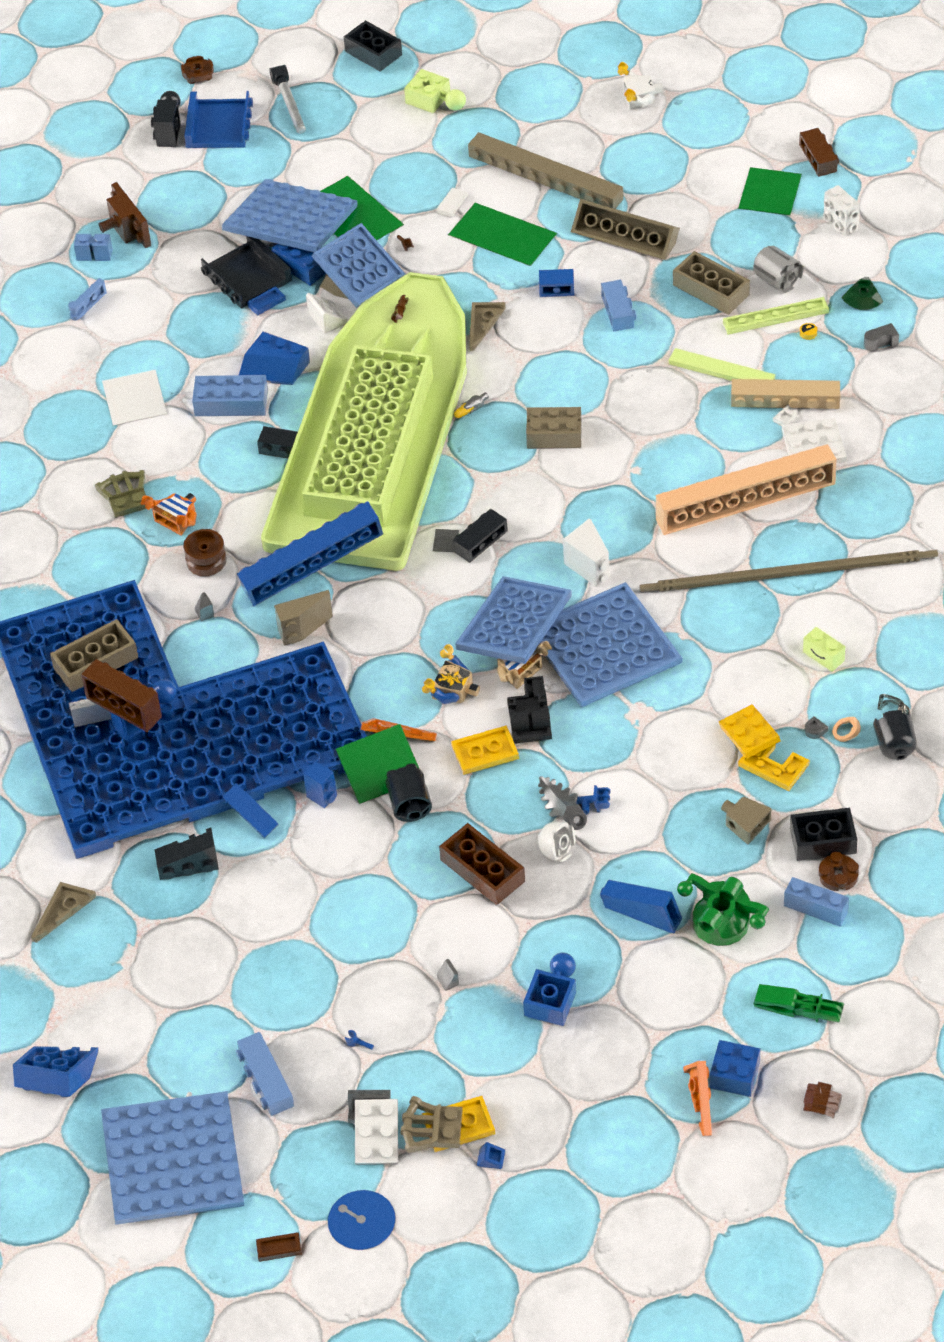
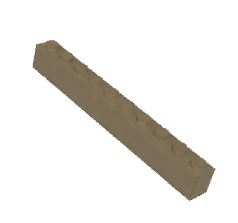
M480 132L468 144L469 157L575 198L614 209L623 201V187Z

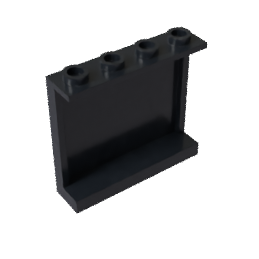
M246 236L247 243L210 263H207L203 258L201 259L203 275L208 276L212 283L217 285L222 293L227 295L232 303L237 304L241 309L248 305V301L275 286L280 288L292 281L291 268L260 239Z

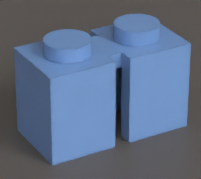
M76 234L74 249L77 261H92L91 251L94 252L95 261L111 260L113 248L110 234H95L94 236L91 234Z

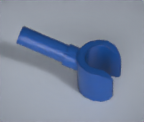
M354 1030L348 1031L351 1037H345L348 1046L361 1045L373 1050L374 1045L359 1039Z

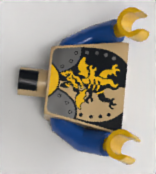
M446 644L444 649L440 651V656L449 660H445L435 681L428 678L423 682L424 686L422 687L423 693L431 692L432 699L438 700L442 704L463 703L467 694L478 696L480 691V685L473 684L472 672L456 655H452L454 649L450 644Z

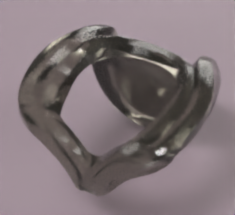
M880 694L878 710H882L888 703H892L898 706L897 710H902V714L910 713L909 707L901 699L888 694Z

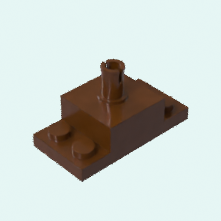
M117 182L111 184V197L106 199L110 218L98 223L100 230L104 233L114 228L125 243L137 239L138 243H142L145 248L150 247L151 240L147 220Z

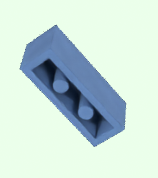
M621 279L601 283V297L613 332L634 328V320H636L635 310L631 309V298H627V287L623 286Z
M792 877L784 892V906L841 927L848 913L849 897Z

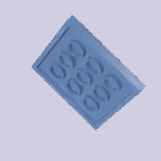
M362 223L320 248L312 255L313 259L356 308L382 289L406 275Z

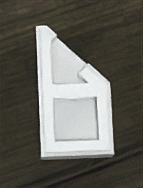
M788 404L773 417V422L780 426L794 424L798 420L797 408H791Z

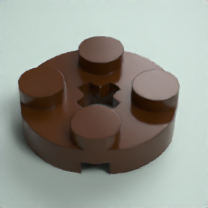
M193 56L188 58L184 65H181V72L189 84L211 80L213 78L214 66L209 58L206 60L204 56Z
M833 852L830 856L824 858L819 865L820 882L824 887L832 891H839V889L849 890L858 881L859 865L851 857L840 852ZM841 870L843 874L835 875V871Z

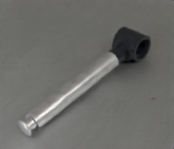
M286 65L269 68L271 81L280 88L296 132L298 134L304 133L306 128L288 85L289 74Z

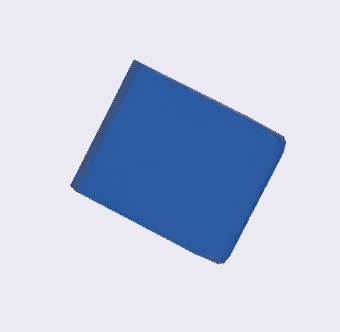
M486 1142L479 1149L477 1166L502 1169L506 1149Z

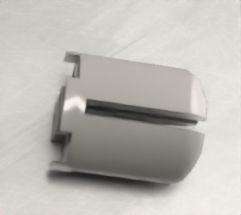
M767 246L760 250L755 257L753 270L756 276L786 293L795 288L793 285L798 277L802 278L804 266L801 265L800 261L778 247Z

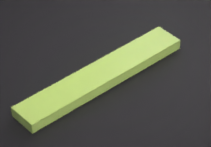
M820 297L723 318V325L729 335L829 313V307L825 298Z
M677 348L674 349L669 358L670 365L730 381L732 379L775 380L776 375Z

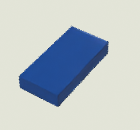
M275 286L248 301L247 304L258 316L285 301L286 296Z

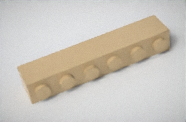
M732 379L731 407L785 408L789 404L791 408H840V381Z

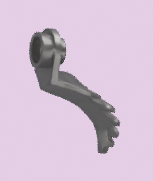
M540 776L538 787L542 788L539 790V793L545 794L541 797L542 801H548L544 806L545 809L552 808L549 815L551 817L562 816L568 825L573 826L574 830L582 829L587 823V816L576 803L578 794L573 793L569 795V787L561 790L562 783L556 785L555 779L550 781L549 777L544 778ZM579 816L580 820L574 823V818Z

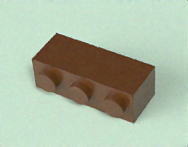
M819 128L800 132L799 146L817 176L820 177L837 172L839 158L837 154H834L831 144H828L825 134L821 133Z

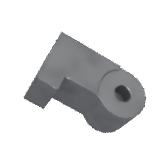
M892 323L871 329L864 335V348L868 351H875L879 347L887 345L893 348L899 344V333Z

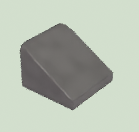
M449 959L444 961L437 973V979L445 991L459 985L458 972Z

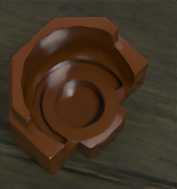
M819 1081L818 1084L808 1083L803 1101V1111L823 1114L834 1119L835 1113L839 1112L842 1094L833 1091L834 1088L831 1084Z

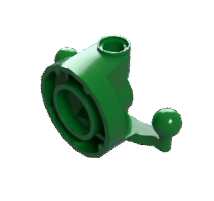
M691 873L686 881L680 882L677 886L679 895L683 897L692 894V884L703 892V898L695 905L692 920L694 931L700 939L708 944L727 946L740 941L747 933L749 922L751 927L757 930L765 926V916L769 908L761 903L750 901L749 896L743 889V883L735 877H728L726 881L709 883L704 878Z

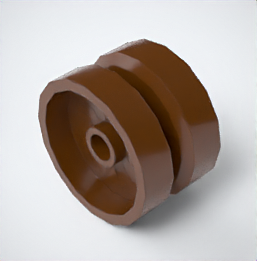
M211 529L196 530L184 540L183 548L186 564L193 574L211 576L220 572L226 565L227 557L224 540L217 531Z

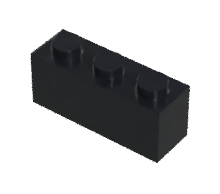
M490 508L474 523L469 524L463 532L454 537V553L471 563L508 532L507 519Z

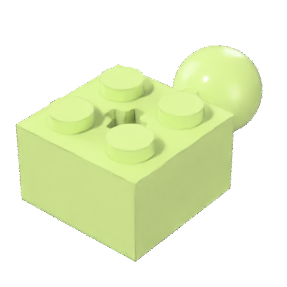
M421 69L404 88L406 104L434 113L444 101L449 109L455 111L462 109L466 103L465 94L461 90H450L449 78Z

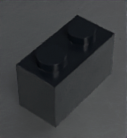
M263 426L257 441L259 454L289 458L298 432Z

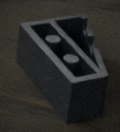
M211 827L206 829V833L198 836L192 834L188 840L181 843L175 841L154 849L160 880L219 870Z

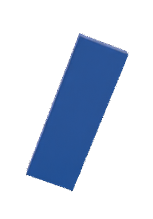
M237 783L222 796L264 839L279 825Z

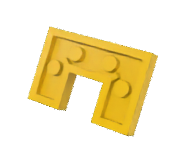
M776 744L748 759L743 755L738 761L739 767L787 791L791 790L810 763V760L794 752L791 753L783 765L769 759L768 757L775 750Z

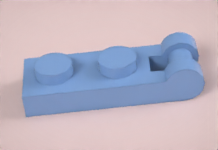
M99 278L76 301L69 302L68 307L69 311H71L70 317L72 320H79L107 293L104 280Z

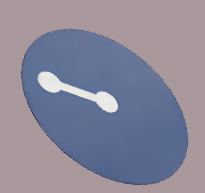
M370 1190L353 1191L343 1195L334 1203L328 1215V1228L332 1237L339 1244L355 1250L370 1249L384 1242L392 1233L396 1219L395 1211L389 1200L377 1192Z

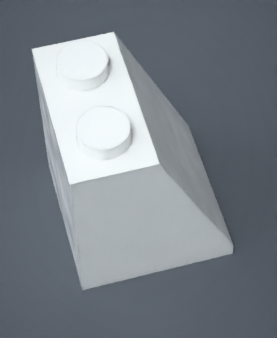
M588 519L563 539L564 564L597 587L609 577V552L592 520Z

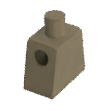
M741 797L736 804L726 800L721 807V810L727 813L726 826L748 845L771 821L772 809L746 797Z

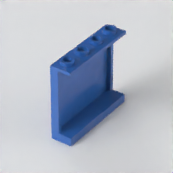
M197 91L190 92L184 135L186 148L246 147V141H249V131H247L250 129L249 118H252L250 107H253V98L250 97L249 91H246V99H198Z

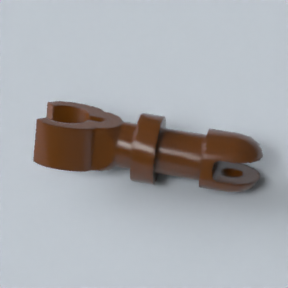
M406 295L400 296L398 304L395 306V311L391 316V320L397 323L398 319L401 320L403 318V313L406 310L405 305L409 300L408 297L405 298Z

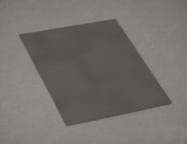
M436 529L433 551L454 552L453 539L459 534V530Z

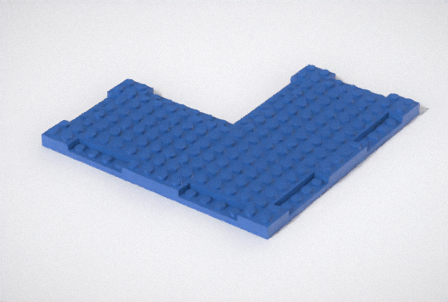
M135 580L0 621V654L11 679L76 859L113 848V842L187 818L189 822H193L233 809L222 796L236 783L255 801L264 799V793L304 781L303 773L315 761L332 771L337 770L338 774L344 773L345 770L336 749L367 737L365 731L361 730L362 724L324 641L178 687ZM116 619L136 643L138 653L137 659L116 670L124 672L132 679L139 680L141 684L153 688L157 681L166 679L173 682L177 689L176 697L172 702L160 704L162 717L148 732L143 730L126 741L113 727L111 719L78 727L74 726L69 703L87 699L84 686L71 692L53 668L50 653Z

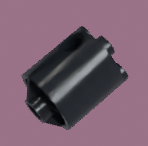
M411 763L386 773V787L388 788L394 816L398 820L403 822L417 821L430 813L432 802L421 769Z

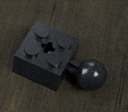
M174 91L164 92L153 108L154 117H151V127H154L153 140H156L157 147H177L181 128L179 115L181 99Z

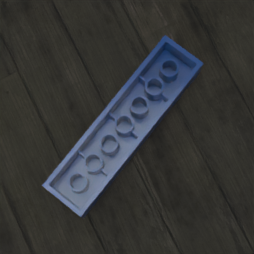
M368 501L360 503L353 510L340 514L333 521H328L322 527L309 531L304 537L291 541L286 547L279 548L266 558H260L255 564L242 568L237 573V576L253 607L382 536L383 531L379 518Z

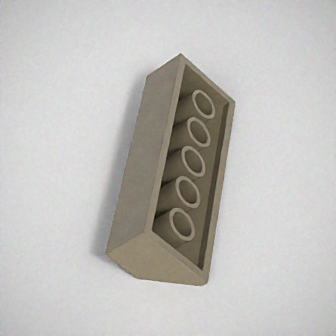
M580 199L571 232L666 260L676 244L680 228Z

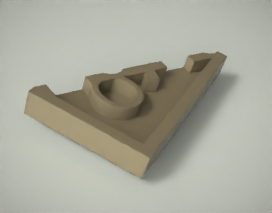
M472 302L470 351H474L505 311L506 302Z
M60 882L31 936L32 942H39L94 900L96 892Z

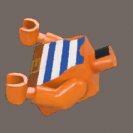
M174 493L161 500H153L152 497L146 495L142 497L140 504L145 505L147 510L152 509L154 521L179 535H182L187 527H193L196 523L197 513L194 506L196 497L191 493H188L184 498Z

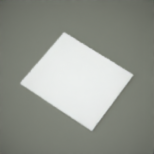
M156 370L102 381L113 426L167 414Z

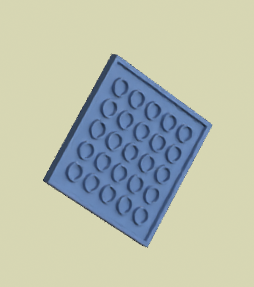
M264 179L222 224V230L316 252L356 209L357 200L336 196L332 193H323L319 190L306 189L302 186L280 183L272 179Z
M626 582L563 609L541 641H548L552 649L548 650V654L545 657L581 707L682 663L681 655Z
M227 1091L101 1109L115 1225L244 1206Z

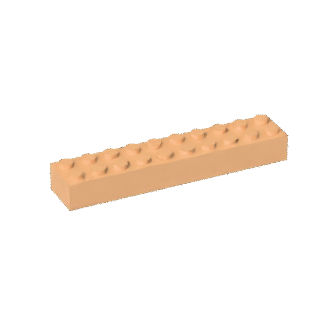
M827 444L656 495V521L663 535H667L834 485L836 481L837 459Z

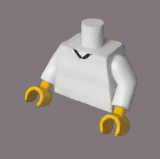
M620 62L618 74L624 75V96L627 99L629 109L643 108L655 102V94L663 93L662 83L653 84L651 76L637 75L631 70H627L628 65L625 62Z

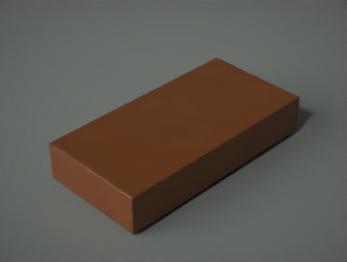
M299 1232L256 1239L259 1262L302 1255Z

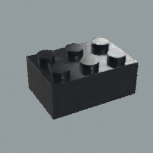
M367 20L343 36L346 53L380 72L402 56L401 40Z
M850 807L790 815V832L797 861L826 858L833 852H840L843 855L857 854L858 839Z

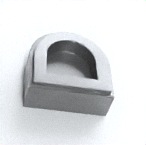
M815 716L805 724V734L809 738L817 739L828 732V726Z

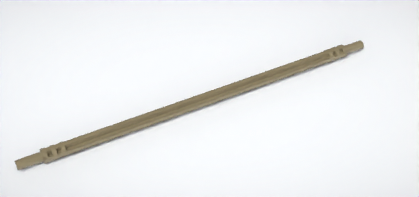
M919 550L659 580L658 583L641 584L639 588L640 592L654 590L662 592L915 562L924 558L938 557V550L920 552Z

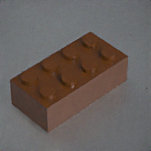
M95 659L81 674L88 700L138 728L148 732L162 717L156 690L141 684L137 679L128 677L120 670L117 671L108 663Z
M469 823L465 824L439 846L440 860L495 905L502 902L525 882V868Z

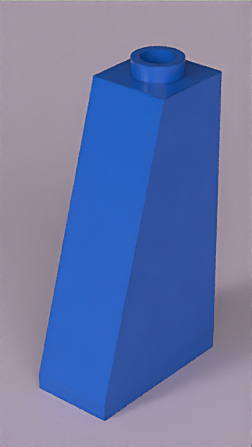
M608 880L601 889L600 897L605 908L674 934L683 919L674 895L670 891Z

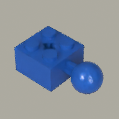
M159 680L153 686V689L158 693L160 704H168L175 699L177 689L170 680ZM110 712L113 727L125 741L143 731Z
M561 952L554 955L550 961L551 973L536 969L523 1001L524 1016L564 1026L576 995V979L569 978L575 972L576 963L570 954Z

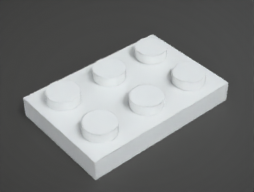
M398 1099L355 1100V1165L398 1164Z

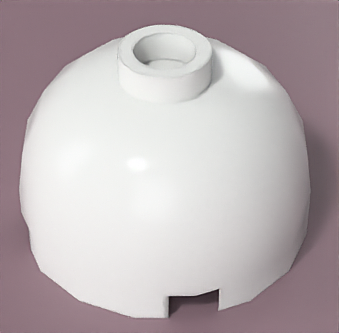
M553 821L546 824L538 835V845L541 853L546 858L554 861H566L572 854V852H569L571 845L575 846L573 826L562 821Z

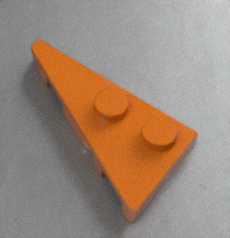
M372 718L362 722L361 730L377 733L398 724ZM401 725L406 737L436 741L437 733Z
M696 1061L683 1066L684 1073L690 1074L688 1088L695 1112L701 1113L699 1127L702 1136H712L709 1104L711 1091L707 1080L709 1078V1069L706 1066V1061Z

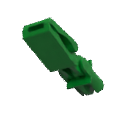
M759 984L753 1002L754 1007L789 1017H794V1015L816 1019L817 1023L819 1019L839 1023L845 1005L843 1002L823 999V994L820 996L806 995L794 988Z

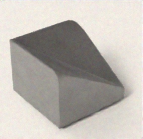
M205 592L201 594L195 606V612L201 622L214 617L213 604Z

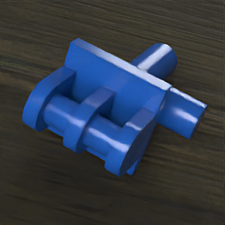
M594 785L593 795L579 796L576 803L578 805L582 804V810L586 815L589 814L590 803H594L597 813H599L601 809H608L610 807L608 801H610L609 794L611 789L608 787L598 788L597 785Z

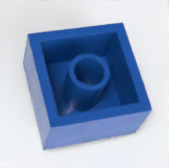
M719 1040L709 1075V1088L751 1097L760 1064L761 1048Z

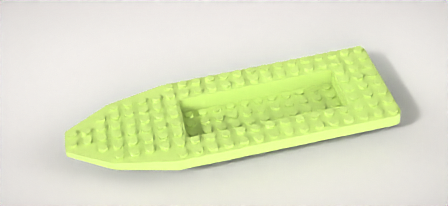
M407 273L363 302L328 346L261 534L264 551L273 553L279 548H284L291 541L304 537L309 531L322 527L324 523L333 521L340 514L349 512L358 504L368 501L379 518L383 535L335 562L394 571L402 570L406 566L467 375L465 314L443 276ZM406 295L405 298L408 297L409 300L405 305L406 310L403 313V318L401 320L398 319L397 323L391 320V316L395 311V306L398 304L400 296Z

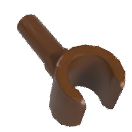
M397 235V239L401 241L405 251H408L407 248L414 247L410 238L405 239Z

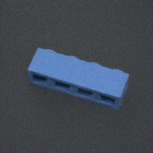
M257 1032L238 1040L237 1057L240 1062L244 1061L245 1073L248 1078L252 1077L253 1089L256 1094L260 1093L262 1097L260 1102L263 1109H268L270 1115L273 1116L294 1107L292 1093L261 1033Z

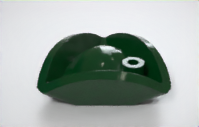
M869 277L859 279L841 297L846 304L859 310L873 309L883 303L880 294Z

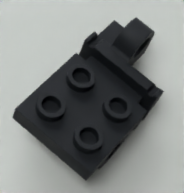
M543 676L524 678L525 695L507 697L514 744L552 739L550 714Z

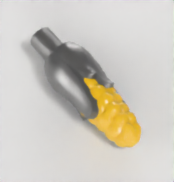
M484 392L480 396H472L468 401L462 403L463 405L454 412V416L461 418L480 409L484 405V401L489 398V395Z

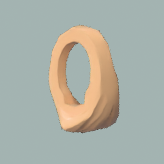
M846 717L837 721L832 733L836 740L846 742L855 738L860 733L861 726L856 717ZM847 723L853 725L847 735L839 736L837 734V730L841 725Z

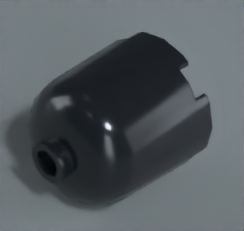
M892 710L883 713L881 719L877 720L876 718L874 720L873 727L879 748L885 757L904 760L914 752L917 741L910 713L902 714V710Z

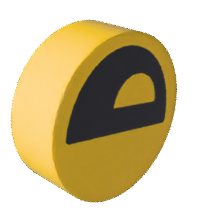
M813 323L802 324L800 326V336L806 340L814 339L817 336V326Z

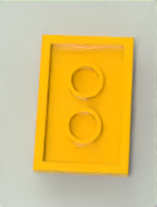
M753 704L718 721L720 728L746 759L781 742L780 736Z
M507 725L451 741L452 749L463 775L519 759V753Z
M482 1095L448 1105L451 1107H462L463 1109L460 1145L496 1134ZM428 1112L422 1113V1115H433ZM424 1124L426 1128H433L432 1124ZM433 1147L434 1153L448 1149Z

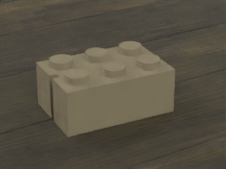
M581 407L527 408V449L581 448Z

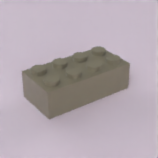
M693 251L673 270V286L728 315L750 296L749 279L696 251Z
M116 619L50 653L53 668L70 691L73 692L84 686L81 674L95 659L106 662L112 668L117 669L137 659L138 653L136 643Z

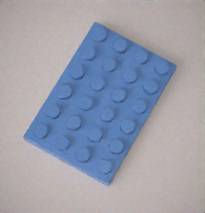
M502 576L455 643L456 650L526 664L571 598V590Z

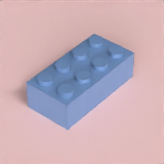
M266 375L195 376L192 399L194 415L266 416L268 395Z

